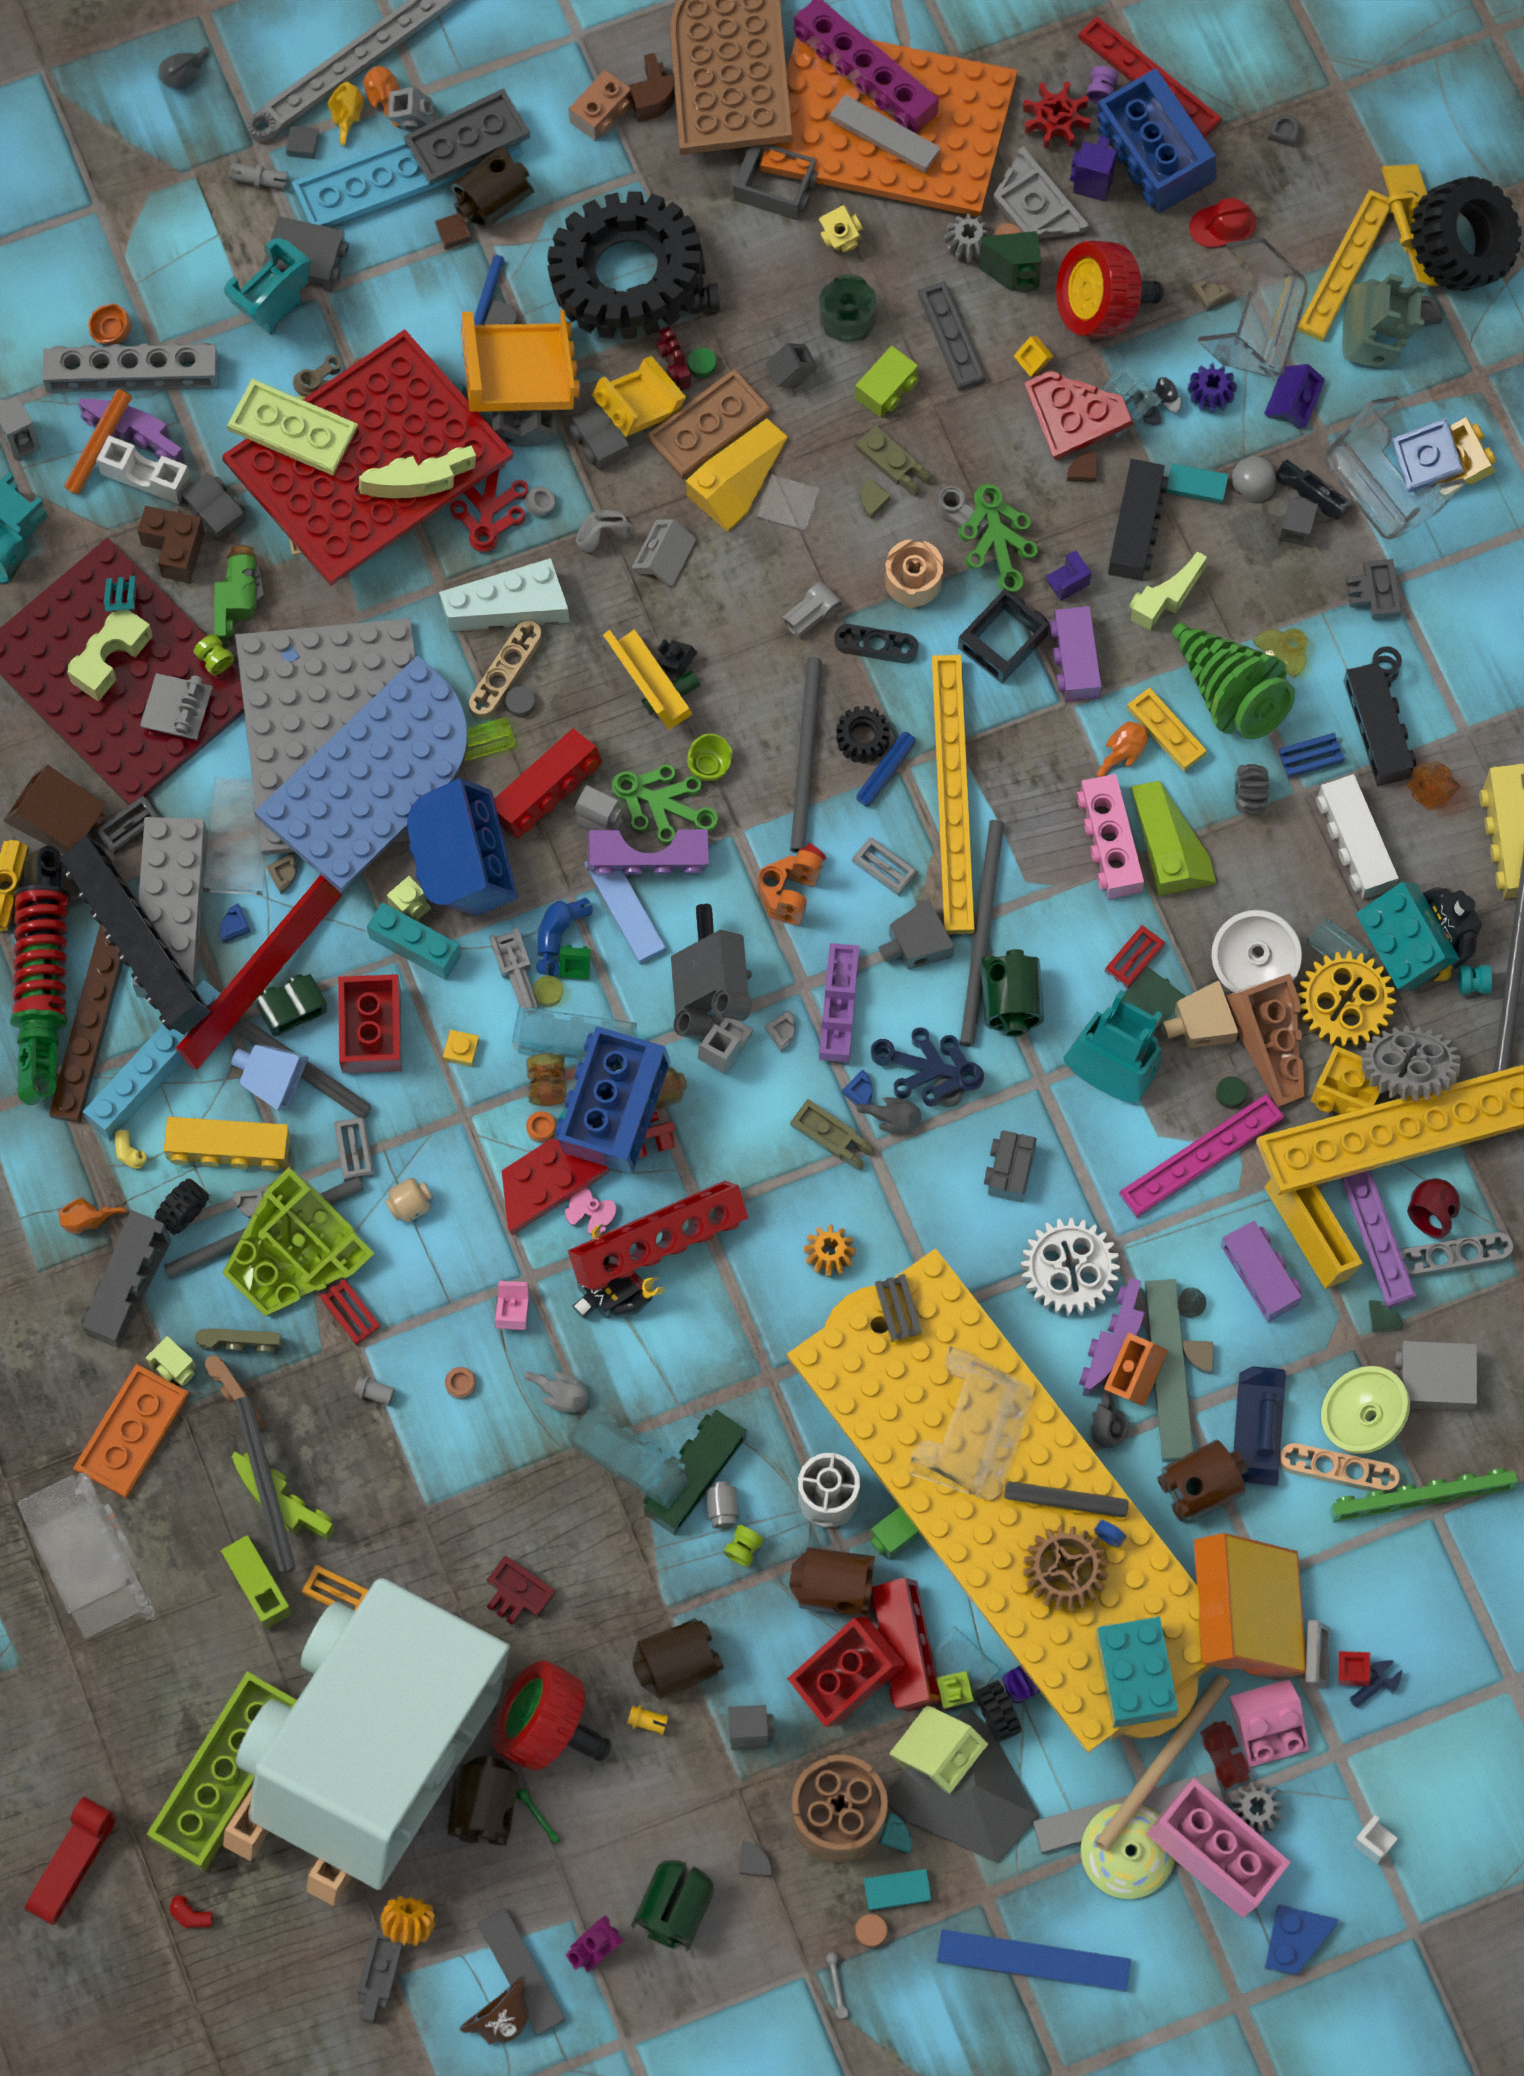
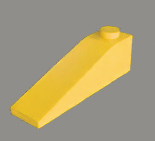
M766 418L704 463L686 480V496L725 531L729 532L748 514L758 491L761 490L770 468L776 462L788 436Z

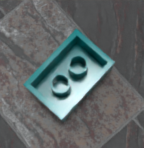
M1402 881L1355 913L1398 990L1413 991L1459 960L1457 953L1417 883Z
M1160 1617L1097 1627L1095 1637L1113 1728L1175 1718L1178 1713V1705Z

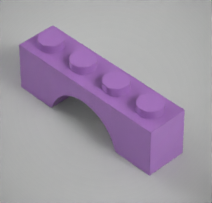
M708 829L678 830L671 844L656 853H642L634 850L624 841L619 830H589L586 835L587 871H595V875H611L613 870H624L625 875H640L642 870H654L656 875L671 874L672 870H683L684 874L693 875L700 874L701 870H705L709 865Z

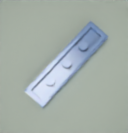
M587 861L584 862V866H585L586 870H587ZM613 870L611 875H595V871H588L638 963L641 964L665 952L663 942L623 871Z

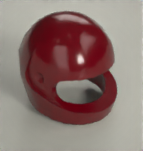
M1439 1178L1424 1180L1416 1186L1411 1194L1407 1210L1408 1216L1413 1224L1424 1234L1435 1239H1442L1451 1232V1218H1455L1459 1214L1461 1207L1460 1196L1456 1188L1446 1180ZM1431 1215H1435L1438 1218L1442 1229L1430 1224L1429 1217Z

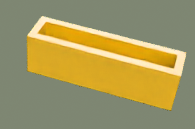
M167 1116L164 1154L167 1160H171V1163L176 1165L201 1162V1165L206 1167L231 1164V1167L236 1169L261 1166V1169L266 1171H278L279 1168H287L291 1133L287 1124Z
M1270 1179L1264 1188L1323 1287L1327 1289L1349 1280L1363 1262L1317 1186L1277 1195Z

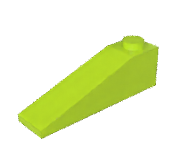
M1160 780L1131 786L1130 789L1158 896L1216 885L1209 854Z

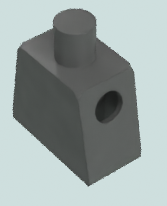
M929 899L889 925V935L892 941L878 947L885 963L901 957L907 969L917 968L954 956V945Z

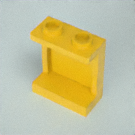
M652 356L643 359L639 369L611 382L605 376L600 378L592 393L596 403L601 406L625 437L665 421L681 408L686 398Z

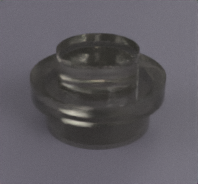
M1194 1287L1184 1289L1178 1299L1180 1314L1184 1317L1193 1318L1204 1312L1206 1308L1205 1295Z

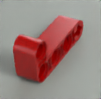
M85 1796L80 1799L74 1808L70 1818L72 1823L70 1830L25 1905L27 1912L50 1925H54L61 1917L116 1822V1816L112 1811Z

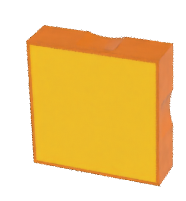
M1228 1533L1194 1539L1196 1580L1200 1599L1199 1625L1202 1664L1227 1670L1241 1669L1250 1675L1273 1680L1305 1675L1306 1651L1298 1551Z

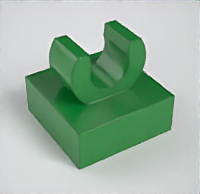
M572 945L561 946L559 977L589 980L591 949H588L587 946H583V948H573Z

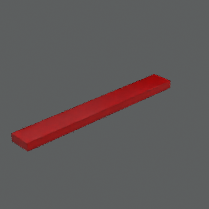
M320 875L209 1007L211 1013L194 1026L177 1045L176 1050L191 1068L199 1069L261 992H263L342 897L341 893L324 877Z

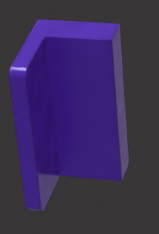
M1309 364L1284 366L1264 414L1268 418L1284 416L1297 429L1306 428L1325 379Z

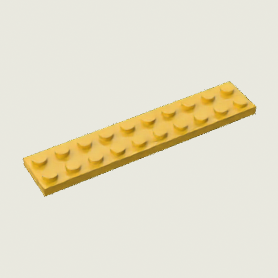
M1524 1065L1451 1084L1449 1091L1441 1089V1096L1439 1097L1430 1093V1100H1426L1421 1095L1418 1096L1417 1101H1414L1412 1096H1407L1404 1101L1399 1098L1259 1136L1256 1143L1277 1195L1524 1128Z

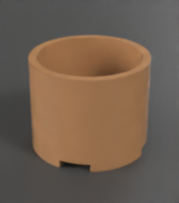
M848 1755L827 1756V1758L821 1759L805 1769L799 1776L792 1794V1823L795 1834L802 1846L815 1857L832 1863L851 1862L868 1854L880 1841L886 1825L888 1800L880 1777L869 1764ZM838 1800H843L846 1808H842L841 1813L835 1812V1806L831 1804H837Z

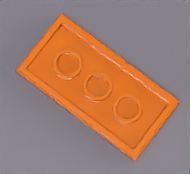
M135 1364L74 1465L73 1470L128 1499L190 1393L148 1369Z

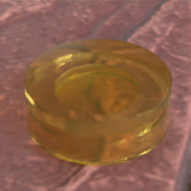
M543 976L534 983L533 993L539 1005L553 1007L561 1001L563 987L557 978Z

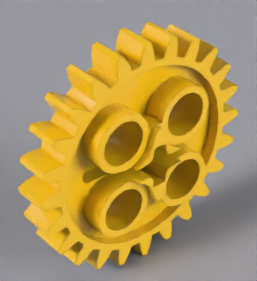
M1337 951L1335 953V960L1331 961L1325 955L1323 966L1317 962L1313 963L1315 973L1311 971L1305 972V977L1310 982L1301 981L1300 988L1306 992L1298 993L1299 1000L1306 1002L1300 1005V1012H1307L1302 1018V1022L1312 1021L1309 1032L1312 1033L1319 1030V1041L1328 1036L1330 1037V1046H1333L1337 1039L1340 1040L1341 1047L1345 1048L1347 1041L1351 1040L1356 1048L1358 1046V1039L1362 1038L1367 1043L1370 1041V1033L1374 1036H1380L1378 1026L1382 1028L1388 1027V1022L1383 1017L1392 1018L1394 1012L1386 1007L1395 1006L1396 1000L1387 997L1394 994L1395 988L1386 987L1391 977L1385 976L1381 978L1384 967L1381 966L1374 969L1375 959L1372 958L1367 963H1364L1363 953H1360L1357 959H1352L1351 951H1348L1346 959H1342ZM1344 973L1350 978V982L1346 985H1339L1335 982L1334 977L1337 974ZM1361 978L1363 981L1353 992L1351 1002L1348 1001L1337 1019L1331 1021V1016L1340 1007L1342 997L1345 998L1355 981ZM1363 990H1371L1376 998L1372 1001H1364L1360 998L1359 993ZM1321 998H1329L1333 1001L1334 1006L1330 1009H1322L1318 1006L1317 1001ZM1347 1014H1354L1358 1017L1359 1022L1354 1026H1349L1343 1022L1342 1018Z

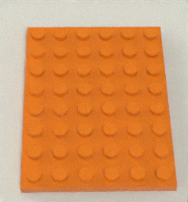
M797 37L795 38L787 67L793 141L770 145L815 158L816 165L814 171L818 172L815 183L966 215L969 212L971 216L975 217L981 216L1018 70L869 39L939 99L938 114L916 132L917 135L941 147L940 154L927 172L924 173L830 121L831 112L843 96L847 95L896 122L895 118L887 111L880 110L872 98L867 94L860 93L851 80L839 75L830 62L819 58L810 45L806 42H801ZM769 150V152L764 151L760 171L803 180L810 162L796 158V160L786 158L783 153Z

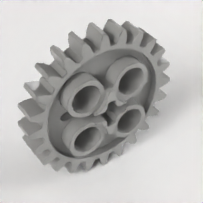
M1405 1026L1404 1031L1400 1032L1396 1027H1393L1392 1034L1383 1030L1381 1031V1038L1373 1036L1372 1043H1366V1050L1362 1052V1071H1364V1078L1370 1079L1371 1087L1379 1085V1093L1387 1090L1390 1091V1098L1400 1094L1402 1101L1407 1096H1412L1413 1100L1417 1101L1418 1096L1422 1095L1426 1100H1430V1093L1439 1097L1441 1096V1089L1449 1091L1450 1084H1456V1079L1460 1074V1056L1457 1055V1047H1451V1040L1443 1041V1034L1432 1036V1029L1422 1033L1419 1026H1417L1415 1031H1410L1409 1027Z

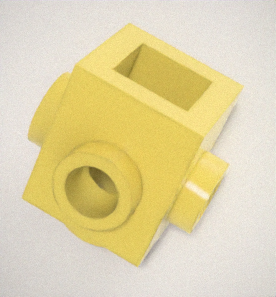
M845 205L819 218L825 230L821 232V236L828 248L833 246L837 252L842 250L845 253L858 246L857 241L862 239L859 231L863 230V227L857 215L851 216ZM845 228L844 233L839 234V230Z

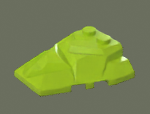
M288 1167L267 1187L222 1274L264 1316H267L300 1300V1297L315 1290L319 1291L326 1288V1285L342 1277L347 1278L353 1275L375 1253L356 1232L355 1228L307 1180L305 1181L296 1171Z

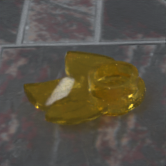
M1292 628L1281 632L1276 629H1268L1254 638L1253 644L1268 655H1273L1283 660L1286 664L1284 669L1291 677L1295 678L1304 670L1306 666L1304 652L1308 646V639L1301 630ZM1295 641L1298 646L1290 647L1288 642Z

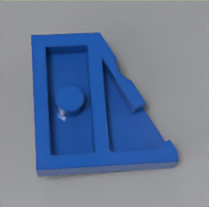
M1278 1905L1264 1969L1296 1976L1337 1925L1338 1919Z

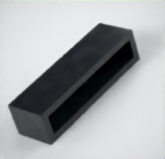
M1131 459L1108 575L1142 581L1144 571L1150 572L1153 554H1148L1149 545L1155 546L1158 528H1153L1154 520L1161 519L1164 502L1158 501L1160 493L1166 494L1169 479L1168 476H1164L1165 465Z

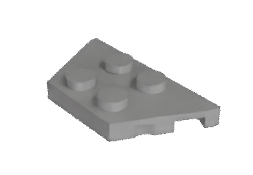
M1021 147L1014 163L1008 168L1003 182L999 184L995 191L993 201L1012 224L1021 230V233L1037 231L1038 239L1085 233L1088 231L1089 224L1028 151Z

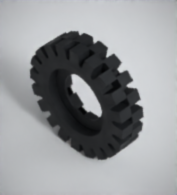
M628 191L626 203L620 202L618 192L604 195L606 207L603 208L593 199L582 205L584 217L573 211L565 219L567 229L558 227L552 238L554 246H549L547 256L549 266L547 267L558 306H562V310H565V316L571 322L577 320L580 329L591 334L597 326L599 337L609 339L614 338L616 329H620L623 339L637 338V327L643 326L647 336L660 331L658 324L660 319L668 326L672 325L680 319L678 308L688 312L695 303L693 292L700 294L704 284L702 275L705 274V260L694 222L689 215L684 216L682 208L674 202H671L666 207L664 197L652 193L646 203H644L642 192ZM631 241L639 242L648 246L655 253L658 261L657 270L652 279L646 284L643 283L628 288L627 291H616V289L604 286L596 275L598 259L608 248L615 244Z

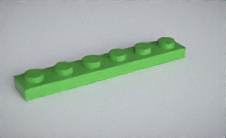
M1498 1468L1489 1471L1488 1475L1476 1477V1474L1472 1473L1459 1476L1457 1478L1458 1481L1446 1483L1445 1479H1438L1428 1482L1426 1487L1416 1488L1415 1485L1401 1486L1397 1488V1492L1385 1494V1490H1377L1368 1493L1367 1497L1355 1499V1496H1344L1336 1500L1337 1503H1333L1331 1507L1332 1522L1514 1490L1518 1483L1516 1471L1506 1472V1468Z

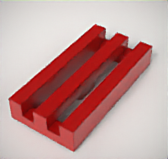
M1141 925L1106 966L1105 972L1108 975H1113L1116 981H1121L1124 984L1123 986L1129 989L1162 950L1165 942ZM1145 935L1147 939L1118 971L1116 969L1117 965L1138 940ZM1154 942L1156 945L1150 950V952L1134 969V971L1129 975V977H1126L1125 974L1139 959V957L1145 952V950L1150 946V944Z
M342 1279L336 1287L333 1286L329 1289V1292L320 1295V1299L353 1343L358 1345L381 1327L347 1281ZM344 1290L371 1327L366 1328L340 1292ZM333 1297L337 1299L362 1332L361 1334L356 1335L330 1299Z

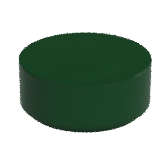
M1233 1076L1222 1079L1216 1089L1218 1102L1226 1108L1239 1107L1245 1101L1247 1094L1245 1083Z

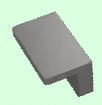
M674 519L656 520L632 569L639 575L654 574L667 586H673L696 538Z

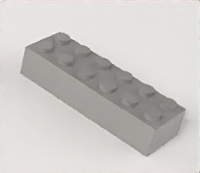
M145 817L138 902L196 988L198 983L208 830L204 818ZM133 979L132 985L136 996L145 997L148 994L145 988H141Z

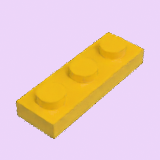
M1150 687L1127 704L1126 709L1144 726L1151 737L1183 772L1206 755L1207 750Z

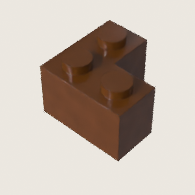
M145 505L138 528L141 545L162 550L158 561L162 578L190 584L205 534L202 518Z

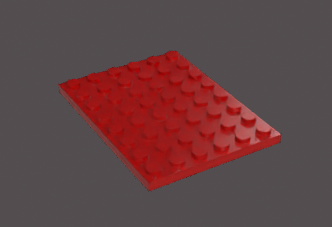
M404 329L303 399V401L358 424V429L333 476L247 438L222 455V461L327 583L332 586L510 461L514 453L478 412L469 411L468 400ZM468 446H472L476 454L475 468L455 475L453 488L439 493L411 498H383L364 495L359 491V476L371 468L380 469L388 466L393 460L398 458L406 459L413 456L417 465H420L428 458L435 457L437 459L447 455L452 449L458 447L466 448Z

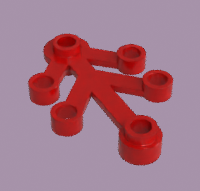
M506 463L486 477L484 497L481 496L474 486L463 493L481 513L480 524L468 512L464 501L456 500L450 505L451 516L456 520H461L470 531V545L478 552L491 551L498 543L499 534L510 526H520L525 521L524 510L519 506H513L508 510L506 516L492 524L494 514L515 499H525L529 493L528 484L523 480H516L511 485V488L496 498L499 471L505 467ZM517 487H523L525 488V491L522 493H517L515 489ZM457 507H462L464 511L462 513H456L454 512V509ZM514 513L521 514L519 519H513L511 516ZM482 536H486L489 538V540L486 542H480L479 538Z

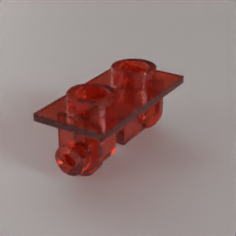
M1216 1721L1202 1730L1200 1734L1203 1746L1209 1752L1215 1766L1216 1776L1221 1781L1224 1790L1229 1789L1237 1782L1241 1784L1250 1780L1248 1774L1251 1771L1242 1752L1232 1755L1230 1751L1239 1746L1231 1725L1227 1726L1226 1721L1219 1723Z

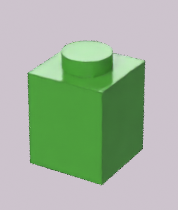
M898 1507L871 1528L870 1536L872 1539L870 1544L880 1556L884 1553L890 1560L919 1538V1531L904 1511Z

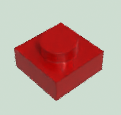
M1339 1651L1338 1685L1370 1686V1652Z

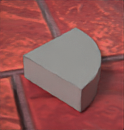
M790 1010L765 1025L766 1032L781 1053L788 1048L794 1037L795 1024Z
M264 1190L233 1192L238 1209L243 1215L251 1219L263 1197Z

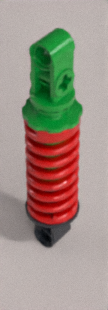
M49 845L40 848L26 857L24 861V887L16 889L13 894L16 908L14 923L17 926L14 930L16 944L14 945L13 953L16 958L13 961V968L16 973L13 975L15 988L12 991V998L15 1004L12 1006L10 1024L19 1029V1034L17 1035V1044L19 1045L17 1093L20 1100L27 1105H35L47 1099L56 1090V1046L59 1045L57 1030L64 1028L67 1023L65 1015L66 1001L59 996L66 992L67 987L63 982H60V980L67 976L66 969L60 965L67 962V955L61 950H64L68 945L67 939L62 937V935L68 932V925L62 922V920L68 917V910L65 907H68L71 895L67 890L61 888V854L55 847Z

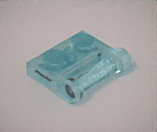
M1126 365L1100 389L1108 393L1112 392L1121 395L1127 405L1140 393L1145 396L1130 411L1134 424L1152 406L1156 407L1161 402V399ZM1132 426L1113 435L1121 442L1127 436L1125 433Z

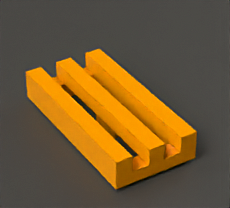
M315 1565L302 1590V1594L328 1607L333 1602H336L311 1590L312 1586H315L356 1606L354 1609L356 1611L369 1590ZM317 1576L325 1577L360 1594V1599L358 1600L317 1580Z

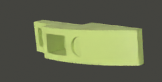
M468 446L466 448L458 447L452 449L447 455L437 459L435 457L428 458L420 465H417L413 456L406 459L398 458L393 460L388 466L380 469L371 468L359 476V491L364 495L383 498H411L439 493L453 488L455 475L475 468L476 454L472 446Z

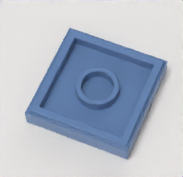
M1446 418L1392 438L1405 484L1410 493L1464 472L1451 428Z

